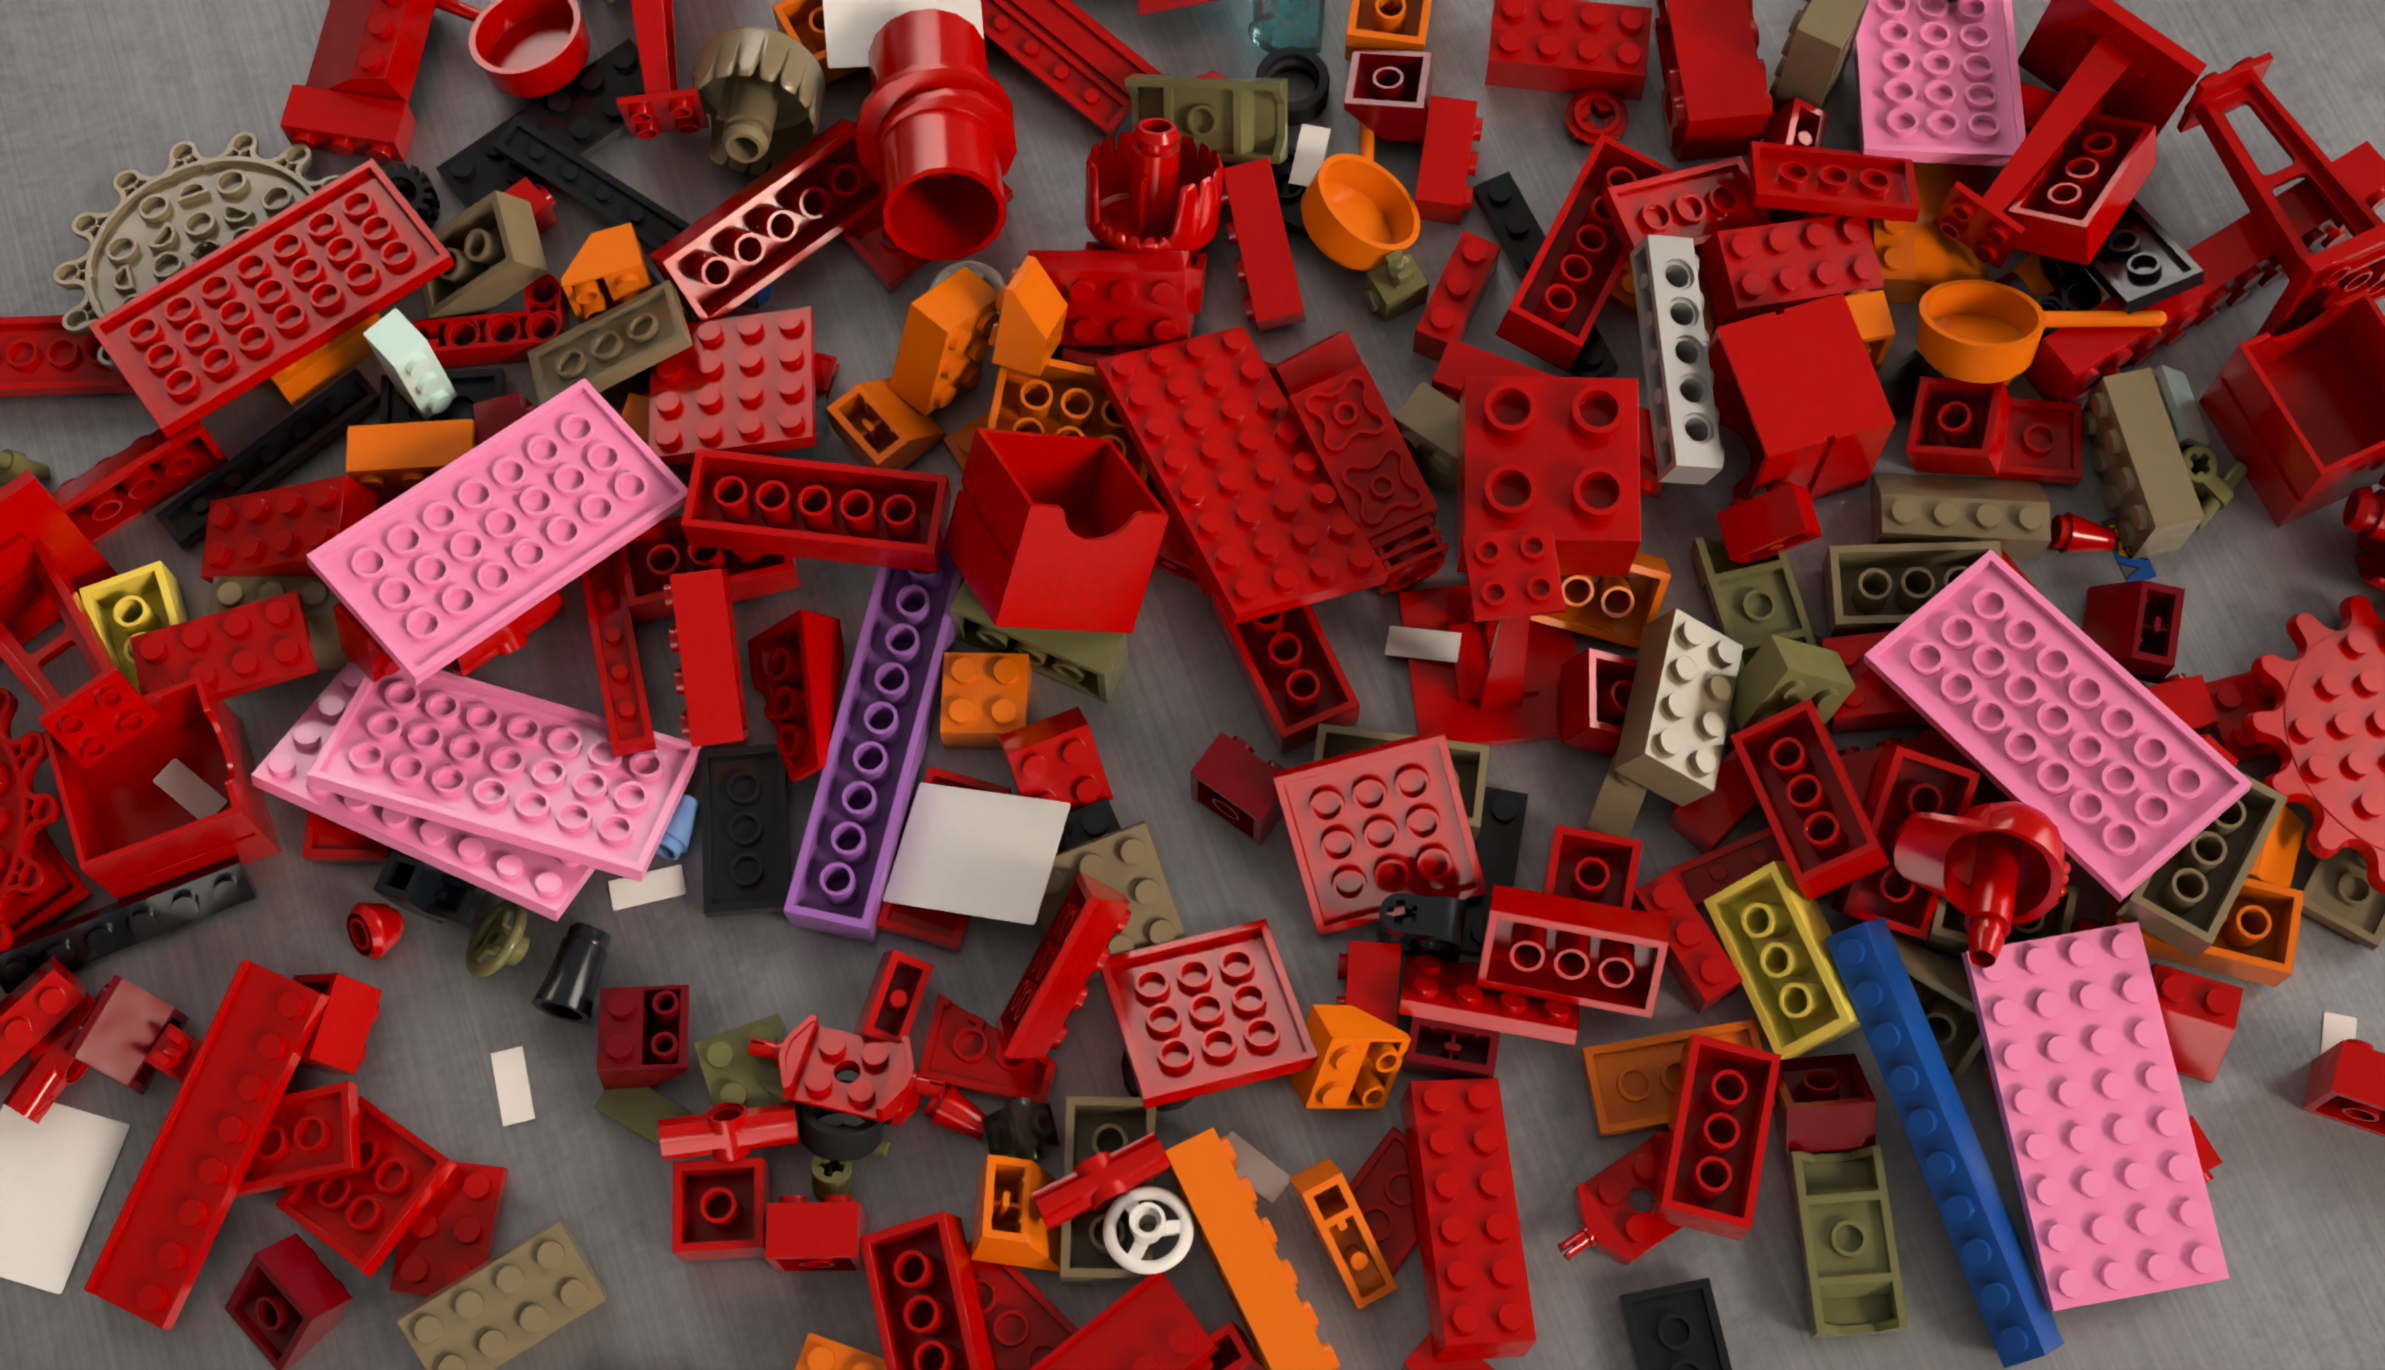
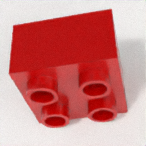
M1465 375L1457 412V572L1467 573L1462 535L1552 526L1560 575L1628 576L1641 543L1638 378Z

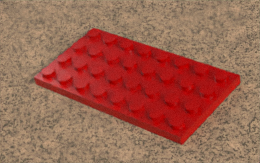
M371 158L88 326L167 439L456 265L449 252L375 160Z
M1243 326L1096 359L1094 372L1233 625L1385 583L1388 575L1386 569L1358 521L1351 519L1336 490L1332 487L1319 465L1318 459L1302 436L1300 428L1295 424L1288 412L1286 398Z

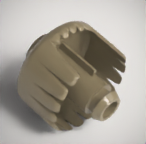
M745 26L721 32L703 45L693 64L692 84L693 88L697 87L706 114H710L711 140L709 157L714 163L724 165L729 155L730 170L744 173L748 164L752 163L750 173L752 175H763L766 173L770 162L771 168H773L809 141L812 142L816 139L825 102L826 84L818 61L800 42L773 29Z

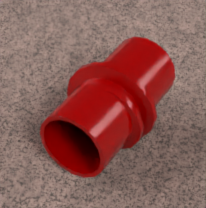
M924 9L909 11L889 20L875 34L868 52L872 92L863 100L855 123L858 158L872 179L880 184L884 228L897 247L914 257L933 261L963 259L984 250L999 236L1006 220L1002 178L1008 173L1017 153L1012 101L999 81L989 76L985 42L973 24L956 13L943 10Z

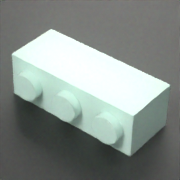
M396 307L363 333L395 389L425 420L434 414L443 412L450 405L452 399L457 396L454 387L427 339Z

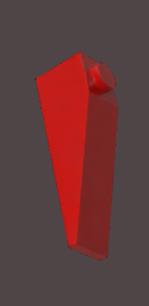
M803 609L748 640L751 678L755 689L762 691L767 705L763 710L767 720L774 721L778 730L776 743L790 780L794 782H799L826 766L844 663L840 619Z

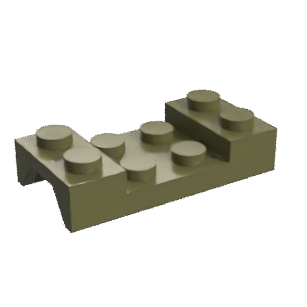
M1132 74L1125 78V88L1132 99V132H1134L1138 123L1143 119L1164 118L1176 125L1180 134V139L1177 141L1180 146L1183 135L1192 137L1198 154L1199 146L1202 142L1209 147L1210 153L1212 150L1218 152L1222 162L1247 163L1269 157L1271 164H1281L1288 159V78L1248 77L1245 80L1179 78L1164 74Z
M1706 537L1695 538L1690 552L1702 588H1707L1720 632L1743 646L1738 675L1770 634L1817 646L1786 551L1745 566L1729 559L1724 540L1715 542Z
M1873 1145L1850 1152L1826 1154L1792 1151L1785 1160L1791 1203H1795L1800 1234L1807 1291L1804 1292L1810 1339L1903 1331L1908 1327L1881 1145Z

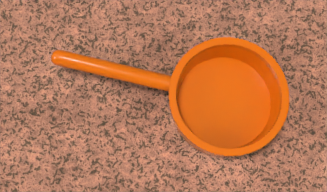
M1360 121L1358 155L1339 153L1328 157L1322 163L1302 195L1301 213L1304 227L1309 237L1326 256L1346 268L1357 271H1371L1385 264L1384 259L1386 255L1398 249L1403 253L1417 240L1420 233V217L1417 207L1405 187L1389 171L1374 162L1375 133Z
M1955 280L1936 285L1921 297L1919 302L1917 345L1925 360L1934 369L1946 376L1971 383H1998L2014 378L2031 365L2045 328L2162 326L2167 321V315L2162 310H2138L2129 315L2124 310L2043 311L2042 307L2033 298L2013 287L1985 280Z

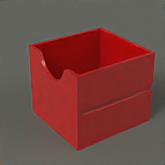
M2367 289L2337 301L2317 318L2289 333L2271 336L2269 332H2266L2240 343L2199 400V403L2235 460L2247 466L2248 472L2245 476L2277 527L2350 496L2355 488L2372 486L2379 483L2380 478L2385 474V316Z
M1840 293L1785 308L1778 315L1774 311L1717 327L1708 356L1710 368L1714 371V402L1720 415L1718 425L1727 427L1739 434L1746 442L1751 456L1750 469L1747 475L1733 488L1732 494L1734 499L1747 496L1754 498L1766 493L1768 486L1780 481H1791L1808 489L1812 501L1865 486L1896 421L1844 294Z
M976 428L961 480L963 490H958L943 546L993 624L998 627L1132 633L1169 519V514L1111 439Z
M201 676L142 696L160 718L86 770L48 730L42 732L80 870L103 888L106 887V890L118 900L131 897L239 855L243 865H247L282 852L264 791L252 785L251 774L256 769V765L243 722ZM173 758H177L228 802L218 813L198 820L157 786L153 779Z

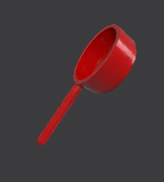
M437 0L435 8L474 22L468 40L471 56L490 81L506 94L526 98L551 94L569 84L579 74L588 58L590 37L576 0H494L485 9L460 0Z

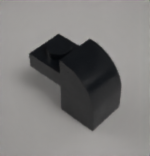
M392 850L373 889L390 902L416 915L440 924L444 921L469 929L486 890L458 877L442 873L437 868L418 859Z

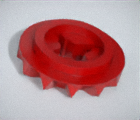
M1588 89L1575 95L1568 103L1565 112L1566 128L1572 132L1574 141L1580 139L1586 142L1588 148L1596 144L1601 133L1619 141L1627 128L1628 111L1624 102L1614 93L1603 89ZM1591 108L1598 118H1604L1601 129L1596 126L1594 121H1589Z

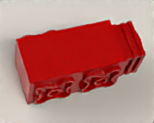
M1656 0L1657 7L1659 8V18H1655L1653 30L1664 89L1661 91V106L1666 118L1669 147H1675L1678 162L1748 155L1751 141L1760 142L1761 138L1766 137L1767 119L1773 115V101L1767 87L1764 59H1758L1756 50L1759 47V31L1754 21L1752 0Z
M1365 363L1290 395L1287 407L1288 412L1295 424L1300 428L1302 436L1318 459L1319 465L1332 487L1336 490L1337 496L1350 518L1358 521L1388 573L1385 583L1377 587L1379 596L1411 587L1442 569L1449 546L1447 542H1442L1443 534L1441 530L1436 531L1435 517L1438 506Z

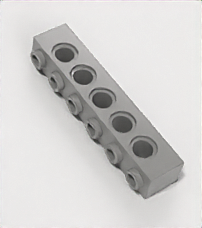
M1647 234L1630 252L1658 482L1705 485L1723 469L1725 452L1722 445H1720L1718 433L1720 415L1714 402V371L1710 368L1709 333L1705 330L1704 295L1700 292L1698 280L1699 258L1695 254L1693 238Z

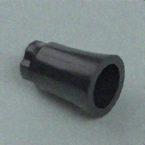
M584 923L571 925L567 937L561 941L552 966L533 998L532 1004L540 1011L555 1018L579 1024L589 1023L600 976L608 957L606 950L610 944L611 936L592 925Z

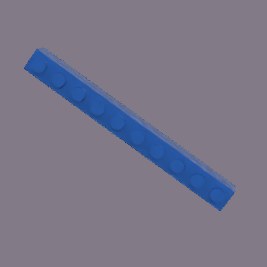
M1885 918L1866 921L1826 937V943L2003 1367L2007 1368L2047 1355L2063 1345L2064 1342L2051 1312L2047 1311L2043 1292Z

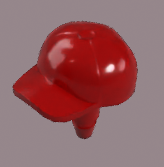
M2017 801L1979 804L1967 809L1959 816L1928 812L1913 813L1905 820L1897 836L1893 852L1895 867L1904 878L1921 888L1943 896L1965 914L1964 927L1968 932L1967 943L1970 961L1982 968L1994 965L2005 943V938L2011 932L2012 925H2021L2034 921L2046 915L2053 907L2058 905L2059 897H2063L2066 894L2064 885L2068 883L2069 877L2067 874L2071 871L2070 864L2065 861V847L2057 826L2045 813L2028 804Z

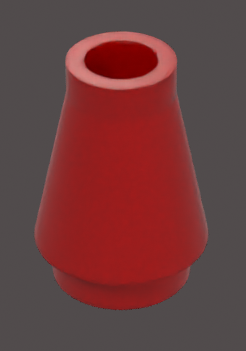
M2070 512L2064 515H2056L2051 521V542L2049 545L2052 548H2057L2060 553L2110 552L2114 547L2116 539L2114 528L2105 527Z
M953 1085L950 1089L945 1086L941 1100L932 1097L923 1113L924 1116L932 1120L930 1124L970 1136L978 1141L992 1117L984 1114Z

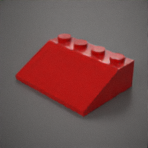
M330 0L306 86L406 101L409 104L437 0Z
M1079 871L996 1022L1003 1055L1011 1059L1045 1058L1050 1048L1056 1050L1060 1046L1068 1029L1064 1022L1072 1009L1078 1011L1084 1003L1089 991V987L1085 986L1092 971L1099 973L1108 959L1110 949L1106 947L1114 932L1120 934L1128 923L1131 910L1127 909L1130 902L1126 895Z

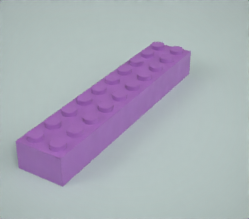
M944 547L939 573L878 567L830 740L826 766L822 769L783 910L792 926L872 943L875 941L878 930L876 923L903 836L942 689L944 652L952 651L956 636L949 608L964 581V577Z

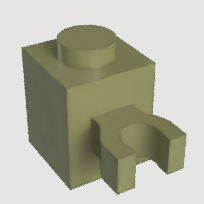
M1399 249L1385 256L1384 265L1367 272L1366 288L1363 290V296L1372 312L1378 311L1384 323L1427 303L1428 281L1410 252L1402 255Z

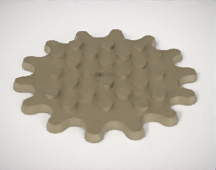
M252 132L236 134L231 138L226 150L215 157L202 156L196 144L192 141H180L173 145L169 151V165L166 170L156 176L147 177L135 169L119 172L113 179V187L120 196L117 206L106 213L84 212L76 216L72 221L71 229L74 234L90 243L87 253L76 260L61 263L54 270L53 279L59 286L67 290H85L83 301L63 316L62 325L64 329L75 336H84L92 333L88 326L92 322L203 258L205 254L222 247L341 176L330 175L318 181L304 179L303 177L312 163L311 150L305 144L291 145L279 156L263 159L258 156L259 141ZM101 346L97 352L98 361L111 370H119Z

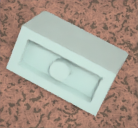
M2164 365L2152 369L2179 447L2182 448L2188 444L2193 446H2209L2210 441L2186 375L2181 371Z

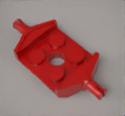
M810 1014L786 1036L784 1042L780 1041L778 1043L753 1036L748 1048V1055L750 1056L753 1055L775 1061V1067L780 1069L783 1099L875 1121L885 1122L892 1119L908 1098L913 1099L915 1092L941 1100L945 1090V1080L919 1076V1073L915 1072L909 1036L903 1035L900 1044L818 1026L817 1015ZM845 1070H852L859 1075L856 1080L850 1083H843L835 1078L837 1074Z
M1660 1130L1657 1131L1650 1139L1574 1189V1204L1580 1227L1576 1233L1557 1244L1561 1253L1570 1246H1573L1563 1254L1566 1260H1571L1572 1257L1588 1246L1590 1248L1595 1246L1612 1260L1629 1265L1682 1228V1226L1650 1219L1665 1144V1133ZM1634 1190L1646 1192L1652 1201L1651 1209L1647 1212L1634 1210L1629 1203V1193Z

